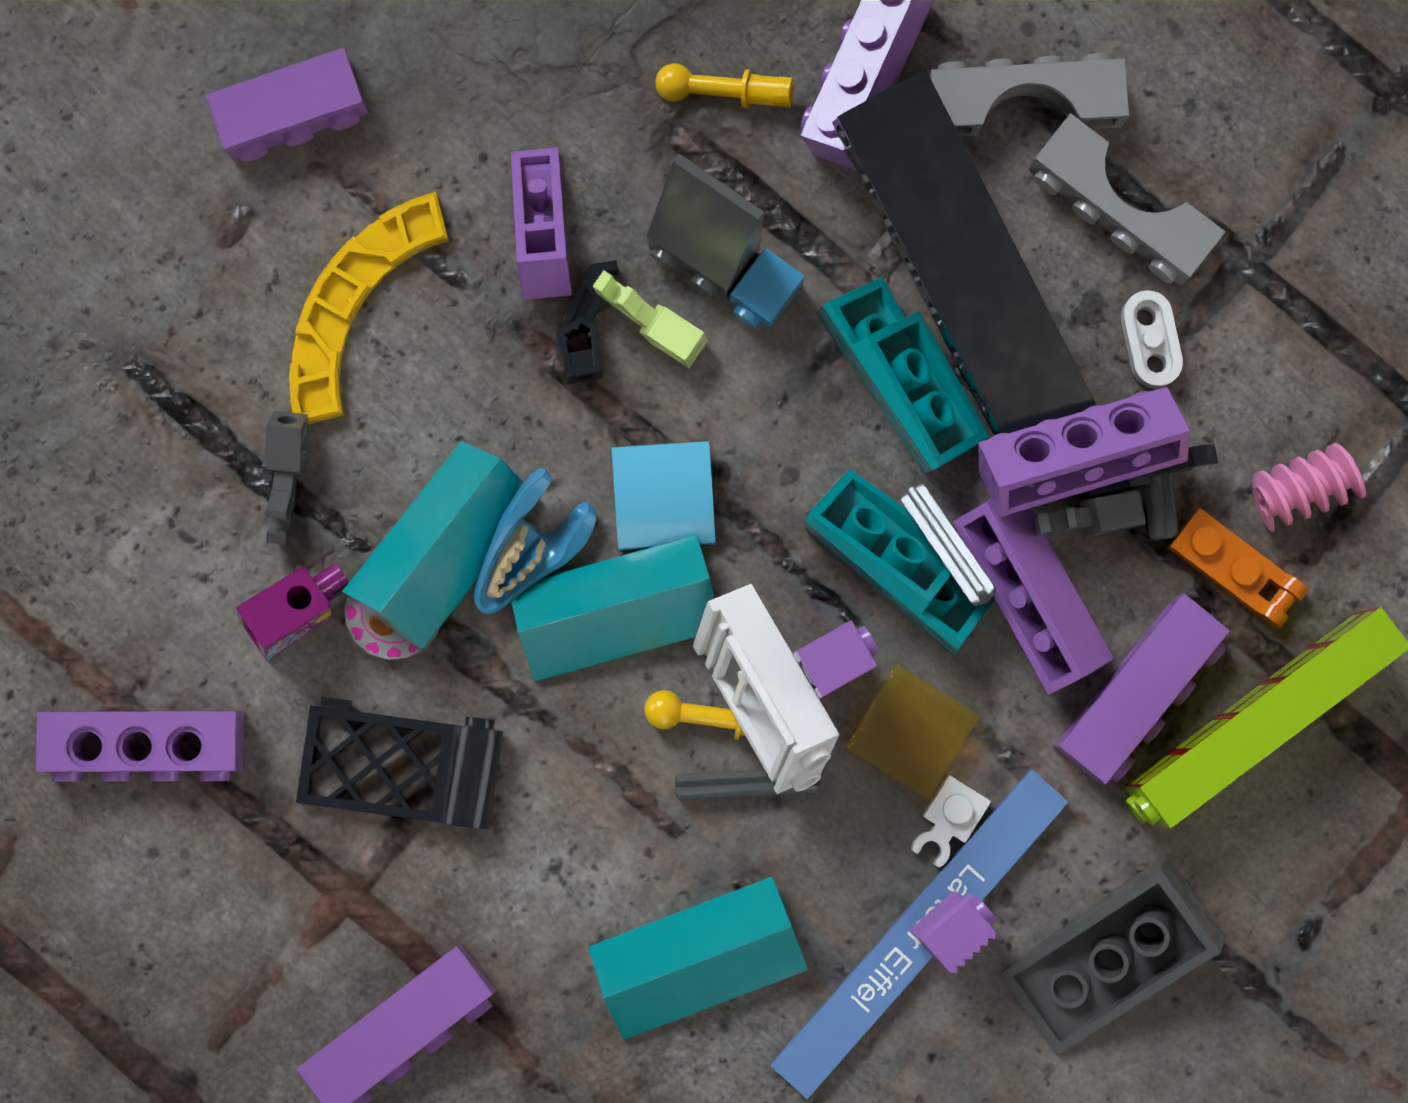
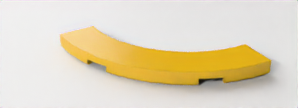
M436 192L411 199L379 216L378 220L368 225L356 237L353 236L344 244L316 280L304 304L296 327V338L289 372L292 412L308 414V425L344 415L340 386L343 351L351 325L371 291L387 274L413 255L432 246L449 241Z

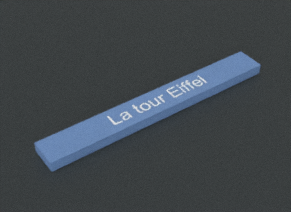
M1029 769L968 838L966 843L960 847L773 1059L770 1066L808 1099L932 958L931 954L912 934L910 929L953 891L965 897L971 893L982 901L1069 801L1033 769Z

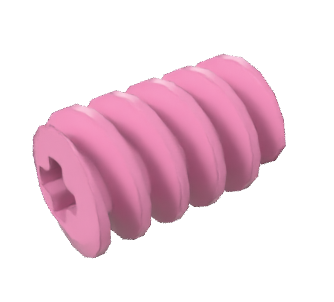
M1337 443L1327 446L1325 454L1319 450L1312 451L1308 454L1307 461L1301 457H1296L1290 460L1288 467L1280 463L1272 467L1270 474L1262 470L1255 473L1252 479L1253 496L1257 511L1263 523L1271 532L1275 531L1274 516L1278 515L1286 526L1293 524V509H1297L1304 519L1311 518L1310 503L1315 502L1323 513L1329 511L1328 496L1333 495L1341 506L1348 504L1347 489L1349 488L1352 489L1359 499L1366 497L1364 480L1356 462Z

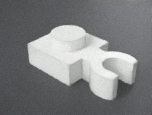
M947 775L922 817L932 822L933 826L930 831L922 832L914 839L911 850L918 854L926 842H936L939 846V854L933 864L939 868L942 867L950 856L949 841L954 836L963 843H966L991 801L954 777Z

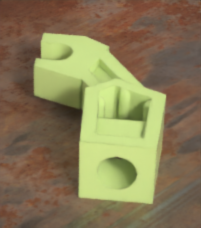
M603 270L594 283L593 288L596 293L641 327L639 333L650 344L687 368L691 367L707 344L708 340L703 331L664 306L657 305L654 309L634 289L629 286H622L606 271Z

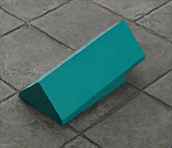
M883 277L832 299L821 306L817 315L924 474L942 466L976 446L978 442L990 437L921 312L917 311L905 317Z
M461 441L344 588L342 593L423 651L450 614L453 615L475 586L500 518L524 481L501 458ZM530 511L527 514H525L522 518L525 519L527 515L530 513Z
M851 469L840 478L808 513L804 520L806 531L954 656L995 601L993 596L986 604L978 606L970 604L907 510Z
M694 535L544 577L511 601L517 631L533 680L536 682L694 638L697 635L707 602L715 599L698 537Z
M772 876L588 946L603 998L623 1040L808 970Z

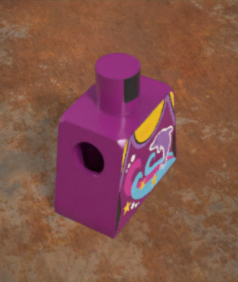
M336 563L313 578L305 567H301L237 606L239 622L267 662L331 618L332 607L329 602L341 595L349 582ZM299 597L305 598L310 602V605L302 610L294 609L289 604L292 600Z

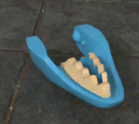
M539 468L528 476L500 518L474 589V603L485 614H492L502 609L535 582L565 565L586 545L593 532L596 522V511L588 502H582L576 506L553 533H541L522 518L535 506L551 482L552 476L545 468Z

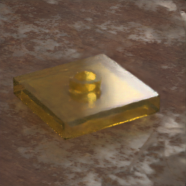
M895 664L844 748L929 800L980 715Z

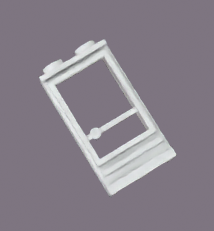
M752 584L708 601L693 644L697 655L705 654L707 656L705 662L707 669H714L712 677L769 778L772 782L777 780L774 786L775 792L779 794L792 787L796 792L809 788L820 780V774L826 762L831 758L830 753L840 734Z

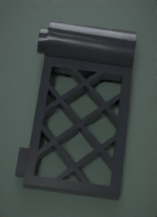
M322 697L321 706L310 705L296 803L468 828L489 829L503 731L494 730L495 720L466 716L465 725L461 726L351 711L353 701ZM322 717L339 719L351 735L331 751L327 749L319 738ZM349 720L365 722L366 724L356 730ZM377 724L386 725L398 743L377 758L362 736ZM397 727L415 730L404 737ZM424 731L443 733L440 754L425 765L409 743ZM356 742L370 761V764L349 779L334 757ZM403 748L419 770L397 786L382 764ZM318 749L323 757L315 763ZM328 763L343 785L329 796L311 794L313 774ZM438 764L437 775L435 779L433 775L430 773V770ZM376 769L391 792L378 802L370 803L365 801L354 785ZM422 776L425 777L434 790L431 811L414 809L402 793V791ZM348 790L355 800L338 797ZM396 797L403 807L386 804Z

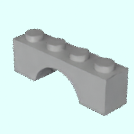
M1108 53L1088 54L1082 57V61L1063 62V58L1060 56H1044L1035 59L1034 64L1015 65L1013 59H995L986 62L985 67L968 68L965 62L953 61L938 65V69L931 70L929 74L960 137L978 136L989 112L1001 102L1017 96H1034L1047 100L1058 107L1066 118L1071 113L1091 129L1121 128L1129 116L1125 58L1111 59V55Z
M1070 113L1033 160L1029 170L1035 174L1033 177L1034 181L1049 194L1057 195L1059 192L1072 202V210L1085 222L1092 225L1098 222L1111 232L1110 239L1121 250L1129 254L1137 252L1150 262L1148 266L1150 271L1159 279L1169 284L1175 281L1178 285L1182 286L1213 249L1225 231L1188 202L1172 210L1158 213L1140 211L1124 203L1112 190L1106 176L1105 157L1109 142Z

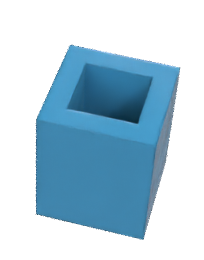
M765 247L730 295V303L736 307L733 310V314L753 329H756L760 324L769 331L802 287L805 276Z

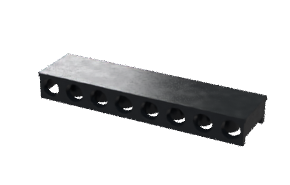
M926 69L836 116L837 119L832 121V124L993 436L1032 427L1044 420L1059 419L1076 414L1097 405Z

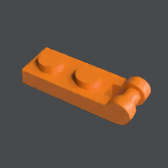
M1201 508L1194 511L1179 531L1177 537L1167 547L1267 624L1279 630L1288 619L1286 612L1294 601L1301 602L1309 591L1300 580L1284 572ZM1266 582H1269L1278 589L1270 602L1258 594Z

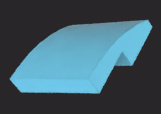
M709 441L612 447L619 551L648 549L697 535L700 546L716 545Z

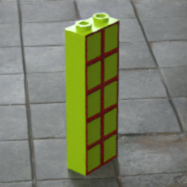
M1382 607L1353 613L1125 784L1123 787L1130 795L1125 800L1127 806L1142 824L1148 822L1152 826L1171 829L1408 651V641Z

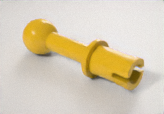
M671 63L662 67L655 79L658 94L670 102L682 101L689 94L741 98V106L746 109L749 108L750 104L791 108L795 91L793 77L762 76L753 74L752 70L749 69L744 71L743 78L740 79L693 75L685 66Z
M660 690L651 694L644 706L647 721L658 729H670L679 722L734 729V740H739L740 735L746 736L731 709L683 703L675 693L668 690Z

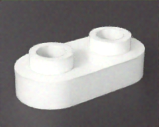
M1150 290L1140 291L1134 294L1123 306L1121 324L1134 377L1140 384L1148 388L1157 389L1169 385L1179 376L1183 366V358L1169 301L1158 292ZM1140 310L1150 312L1153 318L1152 324L1145 326L1139 323L1137 312ZM1149 357H1157L1162 361L1163 369L1161 372L1155 373L1148 368L1147 360Z

